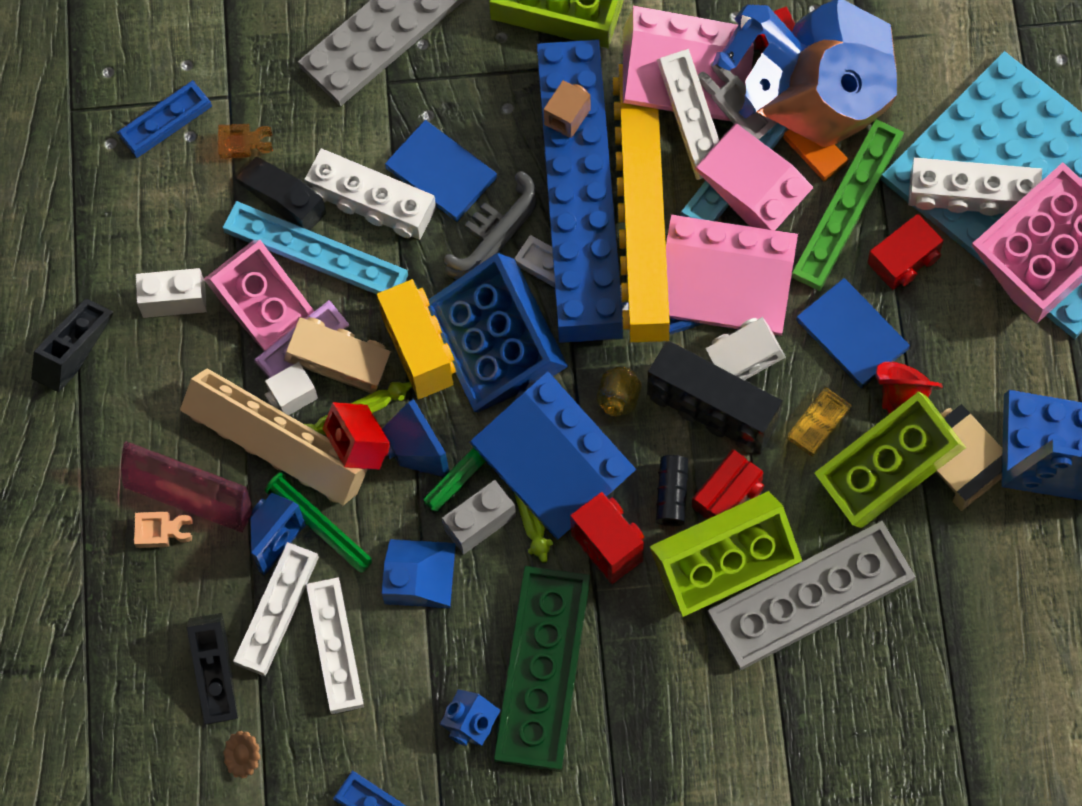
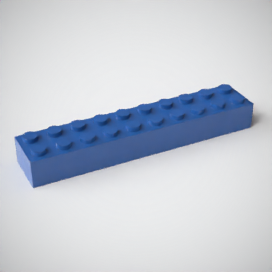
M599 40L537 44L559 343L623 339L622 300ZM563 80L585 88L590 94L591 110L572 138L544 125L543 109Z

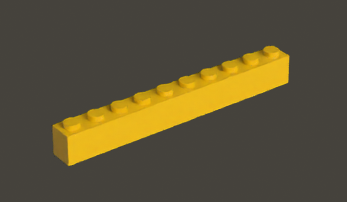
M619 64V77H613V96H619L620 101L614 102V121L620 120L621 126L615 127V146L621 145L622 152H616V171H623V177H617V197L624 196V203H618V222H625V229H619V248L626 249V256H620L621 275H627V283H621L622 302H628V310H622L623 330H629L630 342L669 341L670 320L659 110L623 103V64Z

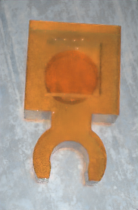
M249 124L218 125V154L220 159L251 157V149H257L262 153L272 152L271 142H261L263 137L273 136L271 127L262 126L251 132Z

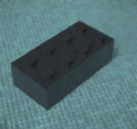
M671 341L665 342L648 370L647 395L650 396L654 403L662 407L668 405L676 409L682 418L690 422L698 421L706 425L709 432L718 437L726 436L736 441L735 444L746 452L752 453L754 451L761 454L779 424L783 400Z

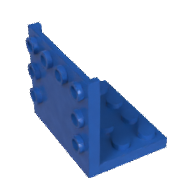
M1008 390L1004 393L1002 487L1082 500V402Z

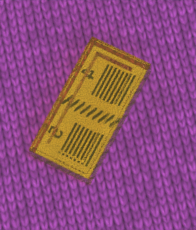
M825 387L788 433L787 439L814 457L851 410L852 405Z

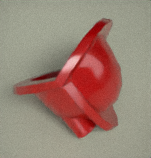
M894 361L883 362L876 368L875 376L878 383L883 385L882 408L886 409L888 414L892 413L917 392H921L929 398L933 390L943 389L941 383L930 381L918 370Z

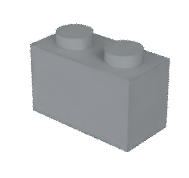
M494 480L442 517L444 530L464 555L516 517L515 504L497 481Z

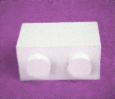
M200 268L136 274L137 304L143 318L207 312L205 281Z
M763 317L758 320L757 318H752L745 321L740 326V330L731 335L723 334L712 341V345L706 348L712 362L716 366L743 380L786 358Z

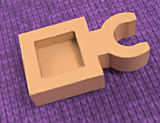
M168 512L135 513L134 545L136 548L169 547V538H176L183 543L192 541L191 533H181L179 530L185 524H193V520L188 515H180L173 521H170Z

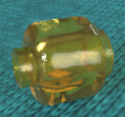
M615 367L606 371L602 375L596 393L598 405L611 416L617 417L633 412L642 389L641 381L634 371L626 367Z

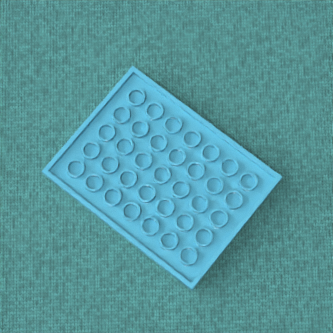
M1004 51L882 174L881 181L909 203L910 173L914 157L1041 168L1042 180L1063 162L1082 179V112ZM913 206L987 267L972 247V243L1004 214L999 213L987 216L978 211L954 213L944 208L922 210ZM1082 283L1046 315L1073 339H1076L1082 332Z

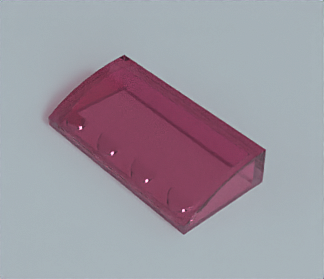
M125 441L121 457V477L124 488L243 533L253 510L247 487Z

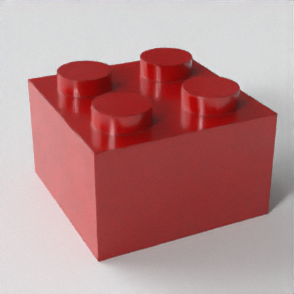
M601 492L570 515L571 536L608 581L614 584L643 562V539L645 537L634 522L628 524L623 518L622 514L624 512L619 503L613 497L608 499Z

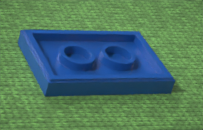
M427 120L413 132L385 163V168L404 183L434 195L436 207L456 222L497 179L495 171Z
M845 278L800 313L796 319L860 388H863L876 377V368L879 364L895 361L910 347L901 335Z

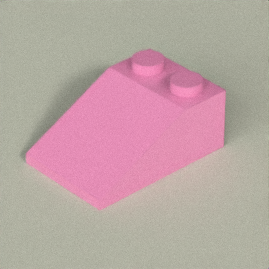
M734 124L694 168L750 227L776 230L813 189V186L791 163L738 124Z
M253 240L204 278V281L221 303L263 351H266L296 327L300 317L306 319L315 312L261 240Z

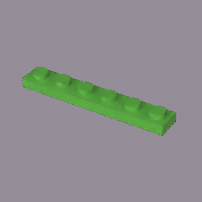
M877 119L874 121L793 270L791 278L818 291L822 289L877 187L882 174L885 172L904 135L903 131Z

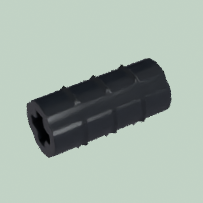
M665 455L660 457L658 472L656 523L664 526H682L685 524V510L687 509L688 458L679 455Z

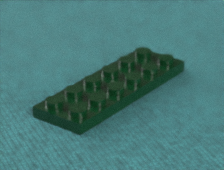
M530 566L524 567L494 757L495 763L562 772L590 585L589 574Z

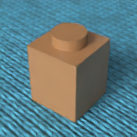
M563 80L543 109L544 125L572 138L591 110L590 94L582 86L570 84Z

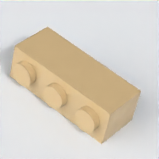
M300 317L287 348L284 361L291 364L299 362L307 370L373 393L377 390L391 351L386 350L385 346L377 341L368 340L365 342L359 340L348 330L337 329L336 331L325 327V324L316 318L307 317V319Z

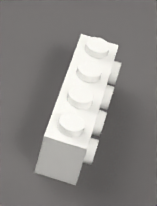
M322 148L304 179L305 184L319 194L324 202L328 201L336 204L341 211L347 214H354L355 212L362 215L373 225L382 226L383 224L393 228L398 235L404 238L412 236L420 240L436 210L434 195Z
M914 157L910 173L908 205L916 206L922 210L944 208L954 213L978 211L987 216L999 213L1005 214L1042 181V169Z

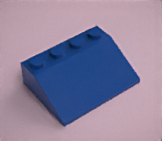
M496 253L428 299V308L431 316H436L442 331L440 335L443 343H448L451 349L456 375L474 412L478 413L517 395L521 387L526 389L530 379L537 381L547 371L554 376L568 367L514 258Z
M549 371L469 442L556 540L571 529V514L601 492L607 497L636 470Z

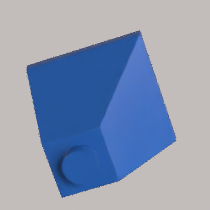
M415 400L409 401L382 428L390 442L387 457L389 459L395 457L401 467L444 477L449 472L446 452Z
M273 493L266 500L261 499L252 510L253 516L251 517V553L259 572L263 575L269 571L282 555L287 542L292 543L305 527L299 505L294 501Z
M390 539L384 561L382 583L384 603L388 605L451 608L456 544Z

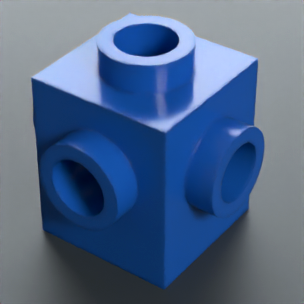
M458 689L452 702L447 706L440 725L451 732L449 738L458 744L467 746L468 742L482 746L492 730L500 709L477 693Z

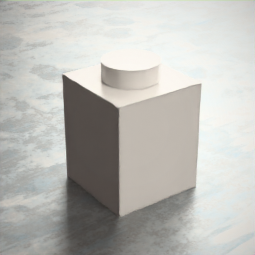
M299 362L265 380L269 392L264 395L268 403L277 409L279 408L280 411L287 415L318 399L314 385Z

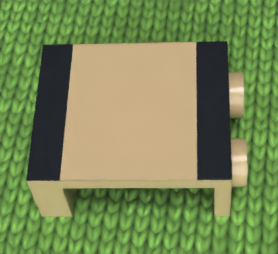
M961 404L955 410L951 408L946 409L941 415L965 445L966 449L938 469L936 473L956 493L953 503L960 511H963L1002 479L1003 448Z

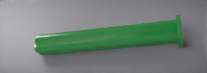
M474 447L424 497L423 501L429 509L434 512L439 511L486 462Z
M283 472L278 473L270 480L265 488L267 494L273 493L298 504L305 524L358 572L363 573L372 564L371 557L284 479L285 474Z

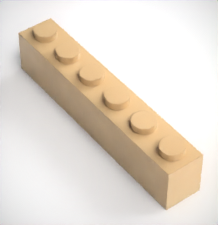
M208 368L191 378L180 411L190 416L193 421L206 425L216 431L222 438L230 439L242 446L248 453L257 455L271 463L275 469L290 474L298 479L301 484L312 487L324 494L332 502L345 505L358 494L367 469L344 467L327 437Z

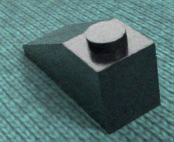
M257 156L236 177L237 182L292 224L311 230L326 214L323 198L300 179Z
M85 299L34 351L31 379L54 391L60 392L77 374L112 318L113 311L89 299Z
M218 613L189 618L187 632L204 724L238 719L223 614Z

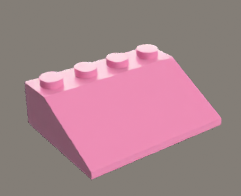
M633 6L623 28V103L673 111L657 59L686 49L690 51L697 75L701 72L708 74L718 87L721 88L726 82L717 76L710 64L714 61L716 53L723 51L738 25ZM753 43L736 68L730 70L745 85V81L752 70ZM702 87L711 117L731 122L713 101L712 95Z
M1063 162L972 243V247L1013 302L1035 323L1043 319L1082 283V179Z
M671 215L666 242L669 318L740 329V326L745 321L752 318H757L758 320L763 317L773 334L782 336L798 234Z

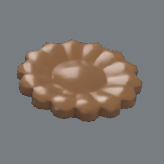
M238 731L236 734H231L230 739L225 742L226 747L223 751L225 757L224 764L227 766L228 772L232 773L234 777L247 778L248 775L254 773V769L258 768L260 747L256 743V738L251 736L249 732Z

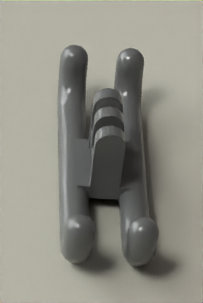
M523 171L516 173L515 180L518 183L516 191L521 196L505 215H502L487 203H483L480 210L488 217L486 218L479 212H476L472 219L480 226L478 227L470 221L464 225V228L482 242L467 258L459 259L452 254H447L443 259L446 265L445 273L447 276L458 280L494 254L499 253L530 217L536 207V187L534 181L527 173Z

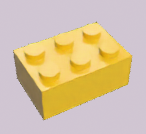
M413 279L377 293L382 320L408 379L413 386L412 388L417 399L419 400L453 386L452 374L456 373L453 364L454 357L448 343H443L440 335L442 333L436 316H431L428 308L429 301L423 288L417 289Z

